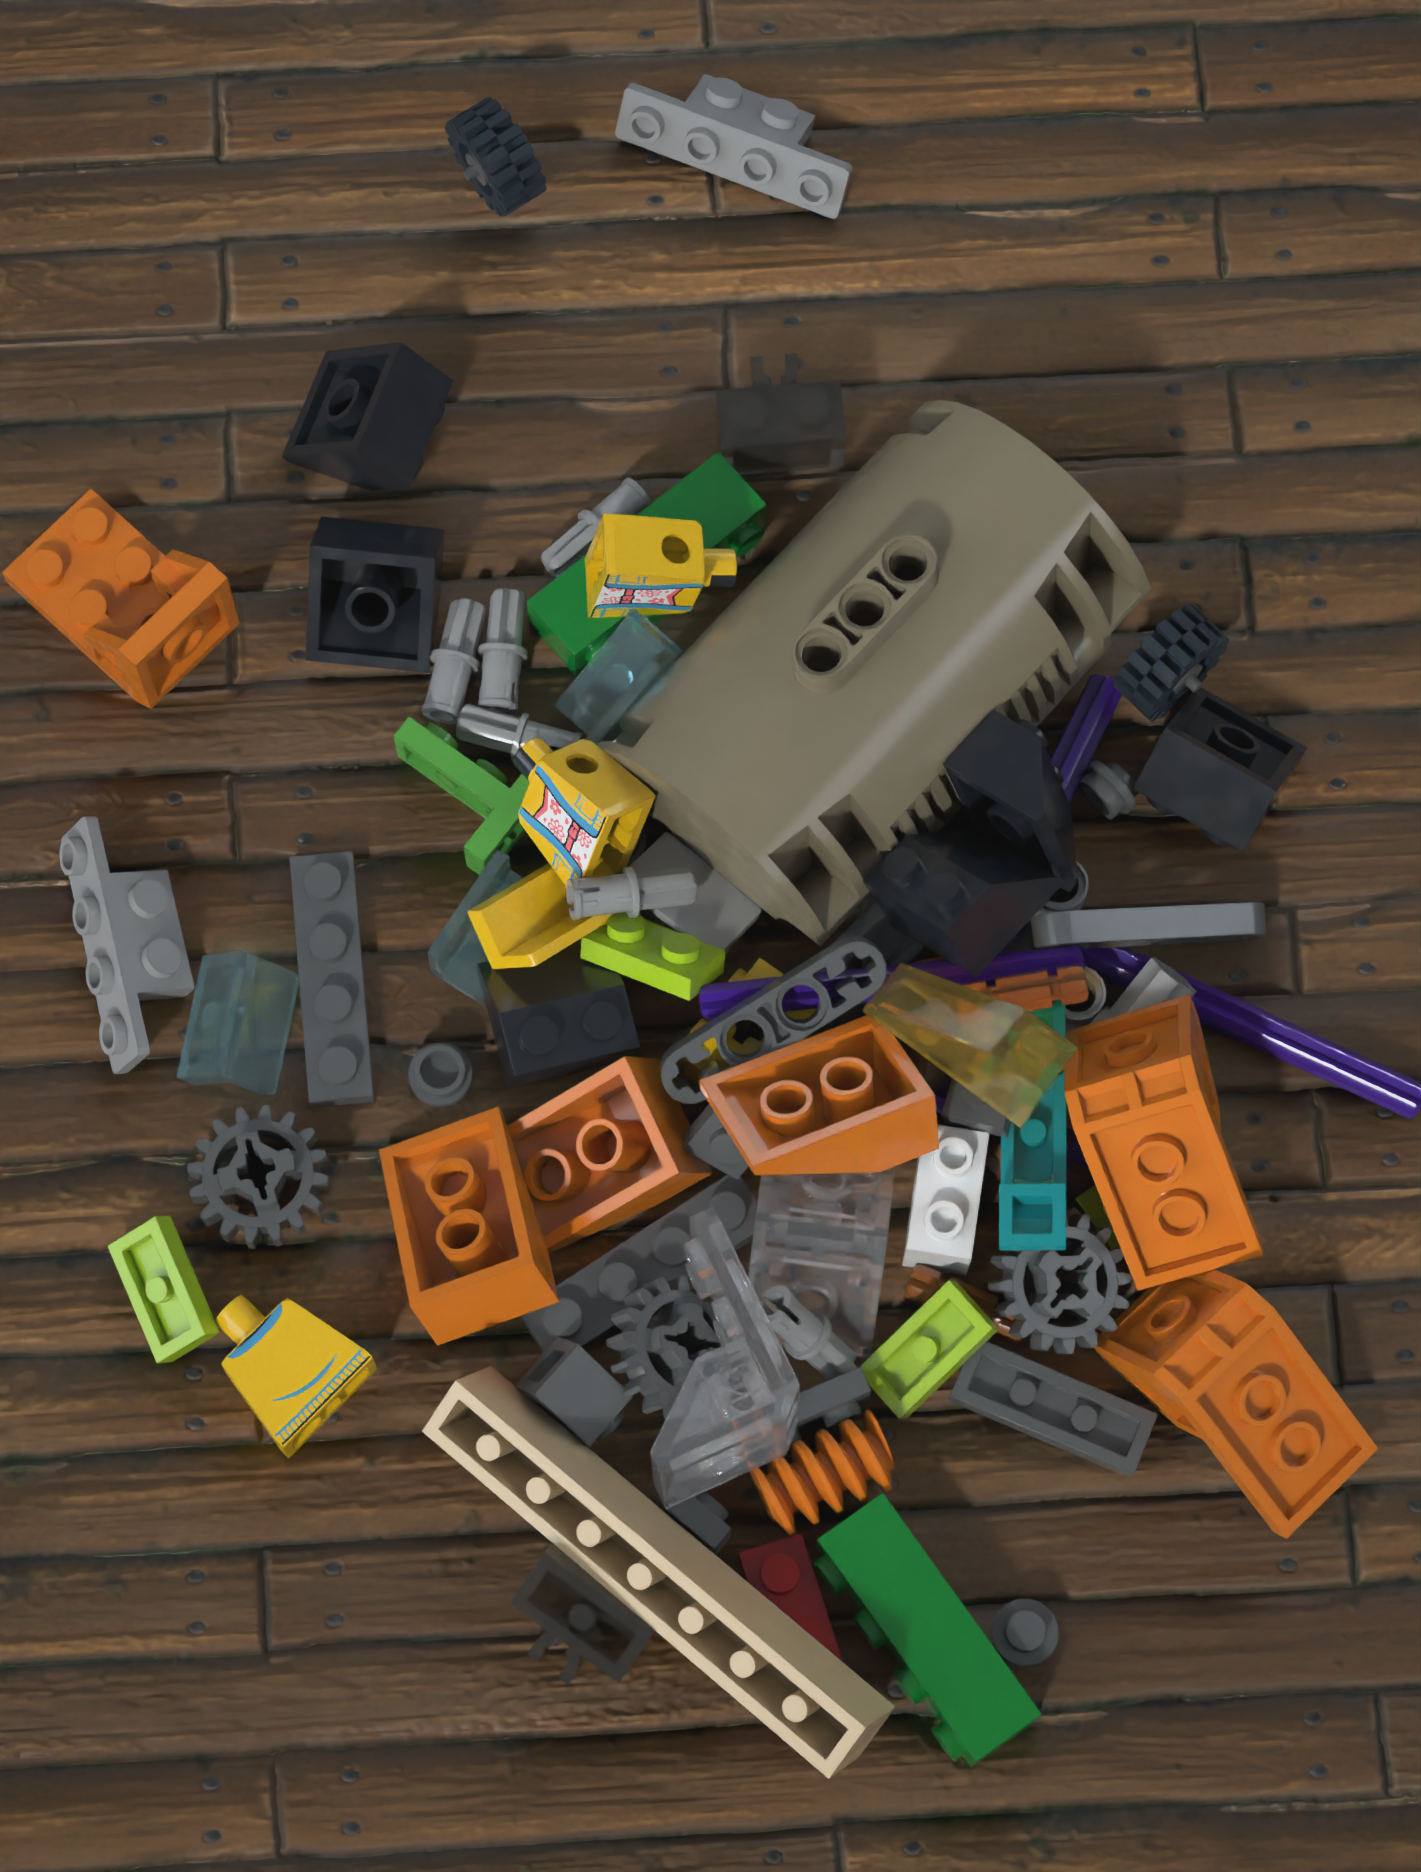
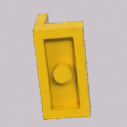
M549 863L467 911L492 969L536 966L607 923L608 918L613 915L581 917L578 920H573L569 914V908L574 907V904L567 905L566 886Z

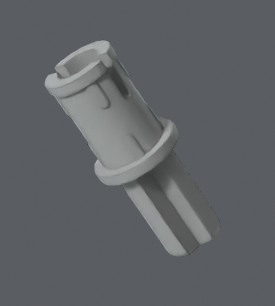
M627 477L616 490L591 511L581 510L578 513L579 521L542 552L540 559L546 570L557 578L587 554L603 514L636 516L652 503L648 494L637 482Z
M509 588L494 590L490 597L486 643L478 646V655L483 658V669L477 706L508 715L518 712V685L521 662L525 661L528 656V651L521 647L526 596L522 591Z
M469 598L454 600L450 604L439 649H434L430 656V660L435 665L426 700L421 709L423 715L429 719L441 723L457 724L470 676L478 672L480 666L475 656L487 612L486 607L479 602Z
M471 704L464 705L456 725V737L459 740L511 754V761H513L516 752L531 739L541 738L554 752L583 739L584 734L530 721L531 715L528 713H523L521 718Z
M627 866L623 868L622 874L580 879L575 877L568 878L566 883L567 905L574 904V907L569 908V914L573 920H578L581 917L626 912L630 918H636L640 910L694 903L697 899V881L691 868L686 866L635 872L633 867Z
M784 1285L773 1286L762 1294L778 1310L774 1313L765 1303L758 1300L755 1309L756 1317L784 1340L786 1351L794 1359L806 1360L827 1380L857 1368L853 1364L856 1359V1353L832 1332L830 1320L825 1315L817 1311L811 1312Z

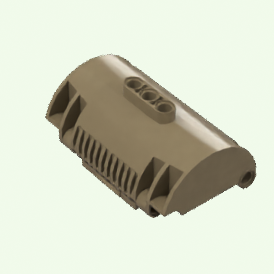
M946 400L925 402L909 417V433L894 435L884 443L619 720L622 733L614 741H600L597 746L656 795L648 813L649 817L675 836L774 919L781 918L787 920L821 947L851 913L861 916L875 901L863 880L906 835L940 832L963 807L943 763L993 710L998 711L1016 723L1019 719H1025L1037 727L1060 703L1067 692L1112 645V632L1151 591V587L1143 567L1130 544L1107 513L1070 474L1034 443L1009 426L978 409L959 402ZM906 568L917 569L923 573L922 576L911 581L900 580L894 576L895 573ZM863 613H872L881 618L874 625L858 626L851 622L855 616ZM820 658H828L838 663L836 667L826 672H815L808 668L811 662Z

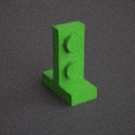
M408 717L393 735L397 756L485 818L484 822L464 845L466 866L487 880L525 832V829L520 824L518 812L530 782L521 774L511 788L506 786L509 782L507 777L497 767L481 758L476 763L472 762L456 750L458 743L441 727L433 723H428L426 727H423L411 717Z

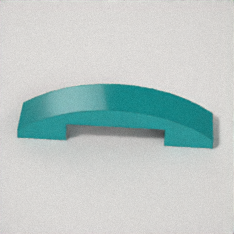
M1061 1000L1052 1001V1008L1003 1016L1000 1014V1064L1020 1068L1025 1076L1008 1137L1001 1136V1184H999L1000 1251L1066 1250L1067 1102L1064 1094L1066 1006H1062Z

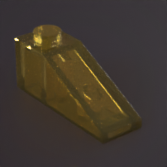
M903 963L896 968L863 1009L865 1014L1019 1128L1024 1126L1055 1087L1078 1050V1047L1022 1007Z

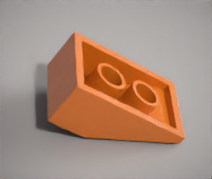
M878 1011L699 1080L700 1090L754 1176L882 1172L939 1149L935 1094Z
M624 1056L507 1126L548 1249V1254L656 1206L712 1174L707 1162L683 1150L684 1134L690 1128V1124L680 1102L673 1099L665 1091L660 1077V1059Z
M499 1106L379 1150L410 1308L437 1346L559 1302L548 1249L503 1112Z

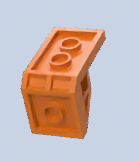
M89 489L2 572L5 581L136 702L149 709H152L240 624L228 578L209 561L174 549L165 556L92 489Z
M1191 995L1181 996L1066 1031L1064 1094L1072 1127L1137 1291L1263 1256L1261 1236L1221 1134L1220 1105L1199 1017Z
M1215 1269L1148 1288L1115 1320L1117 1329L1114 1332H1102L1097 1337L1098 1345L1094 1349L1104 1362L1177 1427L1202 1439L1270 1529L1285 1539L1306 1521L1378 1450L1376 1444L1276 1309L1247 1283Z

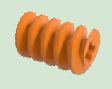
M869 1409L863 1413L864 1432L848 1418L839 1423V1443L828 1431L824 1429L817 1431L815 1434L816 1453H813L799 1439L792 1442L791 1464L776 1450L767 1454L766 1475L754 1462H747L749 1474L771 1521H776L789 1536L796 1533L794 1513L801 1511L813 1525L820 1523L819 1502L823 1500L838 1515L843 1513V1492L848 1489L862 1504L868 1502L867 1481L871 1479L886 1493L893 1491L891 1471L895 1468L893 1458L884 1434Z

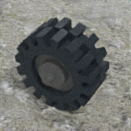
M486 97L446 122L445 132L449 136L447 139L449 145L456 151L454 156L457 162L464 167L462 171L467 181L472 180L477 194L480 198H485L487 206L491 210H495L498 216H507L546 191V178L540 171L542 166L539 160L532 154L534 149L519 125H514L512 122L511 114L506 109L502 110L500 103L496 99L492 100L491 97Z
M1192 604L1184 605L1181 610L1178 608L1172 612L1168 621L1165 619L1161 621L1152 635L1147 633L1140 640L1142 645L1139 649L1132 651L1127 658L1129 662L1122 665L1119 669V675L1113 682L1115 684L1114 687L1151 722H1154L1156 719L1159 720L1166 715L1168 710L1170 712L1174 710L1182 698L1186 699L1192 692L1195 693L1201 688L1202 682L1208 676L1206 673L1210 669L1215 668L1220 661L1219 657L1225 653L1229 639Z

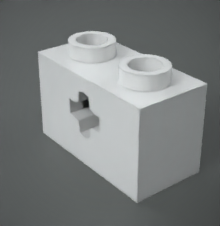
M937 1125L939 1149L919 1156L917 1159L902 1266L915 1268L916 1265L923 1264L939 1272L966 1276L972 1259L989 1132Z

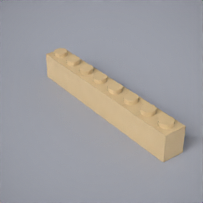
M492 1366L455 1380L422 1430L425 1435L828 1779L862 1754L895 1708L891 1702Z

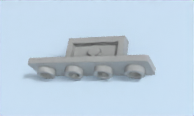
M704 74L685 102L636 83H630L624 91L615 130L617 138L823 216L835 219L839 215L853 169L852 165L845 161L804 146L811 135L816 115L798 109L787 100L771 99L744 89L731 79L715 78Z
M84 816L62 837L59 860L62 871L65 875L69 876L74 898L73 923L77 933L82 935L88 960L86 965V982L90 992L96 996L101 1019L99 1027L100 1044L104 1053L109 1055L112 1072L114 1074H125L150 1053L139 1001L184 998L195 987L168 870L110 873L98 818L96 816Z

